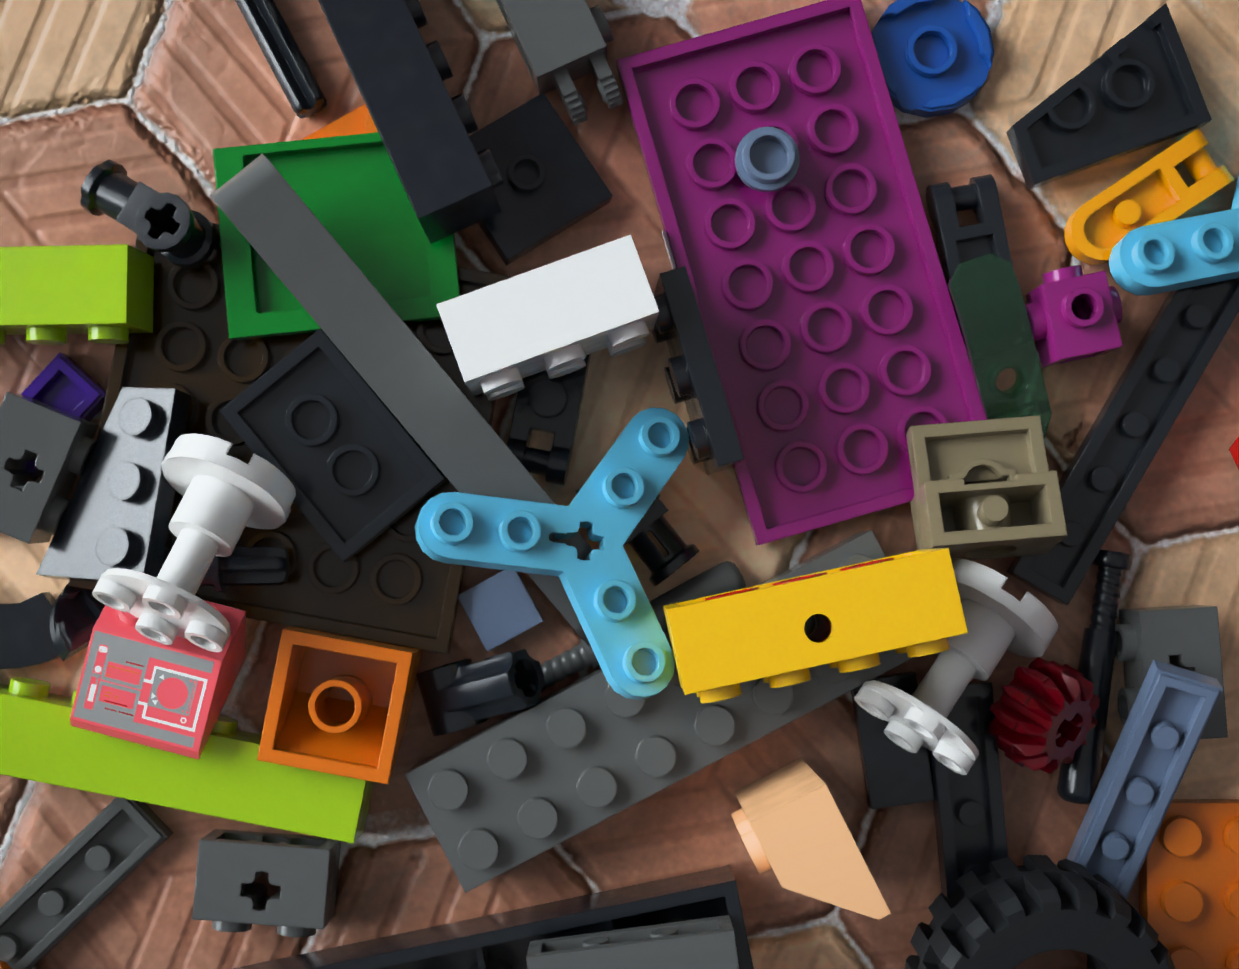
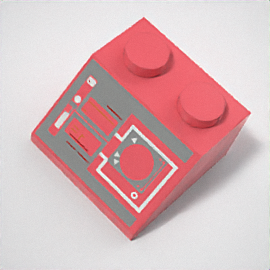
M204 600L227 619L231 629V634L223 651L212 652L198 647L189 640L176 636L172 645L153 641L135 629L139 618L128 612L115 610L105 605L92 630L70 716L71 726L199 760L246 658V611Z

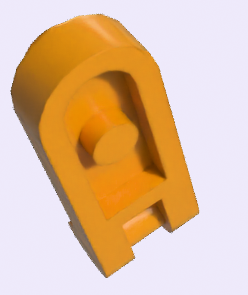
M1197 128L1080 206L1068 218L1064 228L1065 243L1069 252L1077 260L1089 265L1105 264L1109 262L1112 248L1131 230L1141 226L1175 220L1232 182L1234 177L1225 164L1220 167L1217 166L1205 149V146L1210 142L1201 129ZM1181 162L1196 182L1190 187H1187L1174 168Z

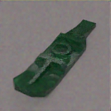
M992 253L960 263L956 266L948 283V288L961 323L977 389L987 420L1040 415L1043 438L1045 439L1052 412L1025 303L1012 264ZM1012 368L1016 374L1014 385L1007 390H999L996 386L998 375L1002 370Z

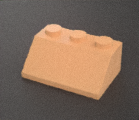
M802 758L734 792L742 808L731 813V816L759 874L773 869L781 887L877 920L891 914L827 785Z

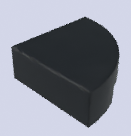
M67 584L53 605L49 624L53 645L62 661H65L89 645L93 627L105 607L104 604L93 597V590L68 586Z

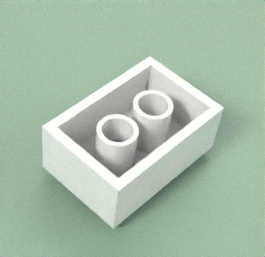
M631 235L436 304L465 384L473 396L484 393L488 401L500 399L524 389L525 386L522 378L544 370L547 371L549 379L577 371L586 366L584 361L586 355L607 348L610 357L642 347L647 343L645 337L650 334L649 332L653 331L659 314L658 306Z

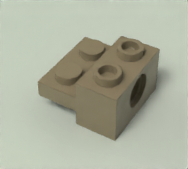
M1040 415L909 427L906 438L915 495L910 504L917 550L949 548L951 559L961 558L967 560L1048 554L1067 536L1057 470L1049 471Z

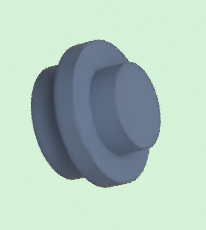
M760 127L749 132L740 141L735 154V167L740 179L748 187L759 192H775L787 186L796 175L800 162L799 150L795 141L786 132L774 127Z

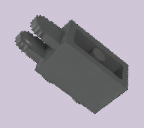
M496 0L539 95L557 89L574 126L587 120V108L581 94L576 90L572 81L592 73L599 95L608 108L611 110L623 104L619 87L607 63L606 44L613 41V36L608 21L599 5L589 8L586 0Z

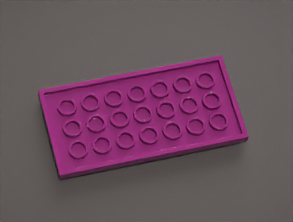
M825 0L617 59L616 68L663 229L667 232L677 268L686 266L744 460L733 466L756 546L912 501L915 495L906 438L909 427L987 420L862 1ZM760 127H774L783 130L792 137L799 150L800 162L796 175L787 186L775 192H759L751 189L740 179L735 167V154L740 141L749 132Z

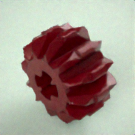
M1037 657L1029 664L1028 668L1018 666L1015 669L1013 680L1008 685H1001L1003 693L1000 700L990 707L995 717L989 725L988 732L996 739V747L1004 751V755L1021 767L1027 766L1033 771L1040 769L1051 774L1058 769L1061 762L1070 764L1073 761L1075 751L1080 745H1087L1085 738L1088 731L1095 727L1098 722L1093 717V714L1099 707L1100 698L1093 693V683L1085 679L1081 672L1067 664L1061 665L1055 661H1047Z

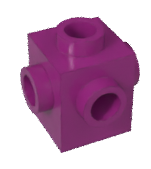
M1081 265L1053 270L1042 275L1044 284L1039 285L1025 295L1027 304L1022 306L1023 328L1030 342L1036 341L1042 368L1104 355L1123 347L1118 323L1122 320V303L1116 288L1108 285L1105 271L1083 275Z

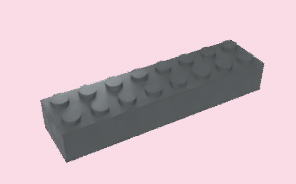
M861 531L761 584L884 558L886 556L873 531ZM813 615L805 623L804 630L806 636L815 628V618ZM667 632V633H665V636H666V638H667V640H668V642H669V645H670V647H671V642H670V638H669V633ZM895 649L879 652L881 664L878 666L846 673H839L838 668H829V664L809 668L811 680L790 686L770 688L769 683H763V678L740 683L742 695L710 703H701L696 693L684 694L679 684L676 665L674 675L668 686L658 694L642 700L627 699L616 693L607 682L600 667L541 698V703L518 710L420 761L405 776L466 893L864 684L865 681H870L912 658H908L907 653L896 654Z

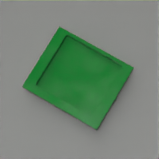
M379 132L213 149L216 190L263 153L404 323L439 320L441 317L436 304L460 296L455 234L432 244L430 243ZM218 206L219 247L222 251L229 339L233 341L312 333L320 329L319 325Z

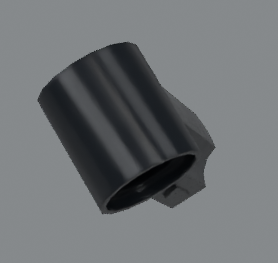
M526 649L487 657L485 660L472 663L471 658H467L416 674L433 736L463 730L489 720L488 717L529 708L541 703L540 694L545 684L540 662L531 658Z

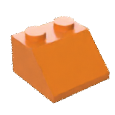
M294 626L283 628L257 760L388 785L411 712L417 680L416 674L419 670L422 650Z

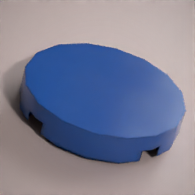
M897 0L888 6L871 32L892 104L903 113L924 118L953 113L974 98L986 81L992 66L994 47L990 27L979 10L966 0H963V2L959 0Z

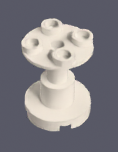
M203 434L180 435L161 464L165 479L183 498L168 525L170 531L177 537V540L157 578L134 570L112 568L101 575L92 592L93 597L102 604L115 610L128 612L139 618L135 629L143 636L165 645H172L176 636L189 640L198 647L212 652L223 651L231 634L230 623L210 604L195 596L214 557L230 556L245 526L257 529H276L284 524L291 512L290 507L296 496V490L291 481L273 464L256 454H253L248 464L227 454L233 443L217 437Z
M953 558L951 560L968 633L948 637L950 649L936 653L938 657L913 695L889 684L872 680L864 682L854 700L868 713L889 722L883 732L898 746L911 753H917L921 746L932 751L933 756L947 768L958 774L967 775L977 760L979 751L963 731L946 719L972 678L983 681L987 680L1006 651L1028 658L1043 656L1059 627L1056 619L1046 606L1028 591L1019 601L1008 592L1002 590L1001 588L1008 579L1006 576L977 562Z

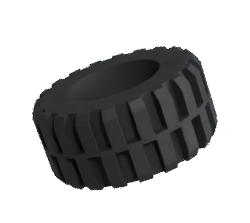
M1026 855L1023 857V865L1016 866L1009 857L1002 858L988 864L991 871L977 877L971 870L958 878L956 882L961 887L949 898L940 893L928 907L934 916L929 925L923 922L919 923L910 941L918 956L910 955L905 963V969H1013L1022 961L1039 953L1052 950H1075L1087 953V969H1175L1168 949L1158 940L1159 934L1112 884L1099 874L1092 875L1083 865L1067 859L1058 861L1056 866L1047 855Z

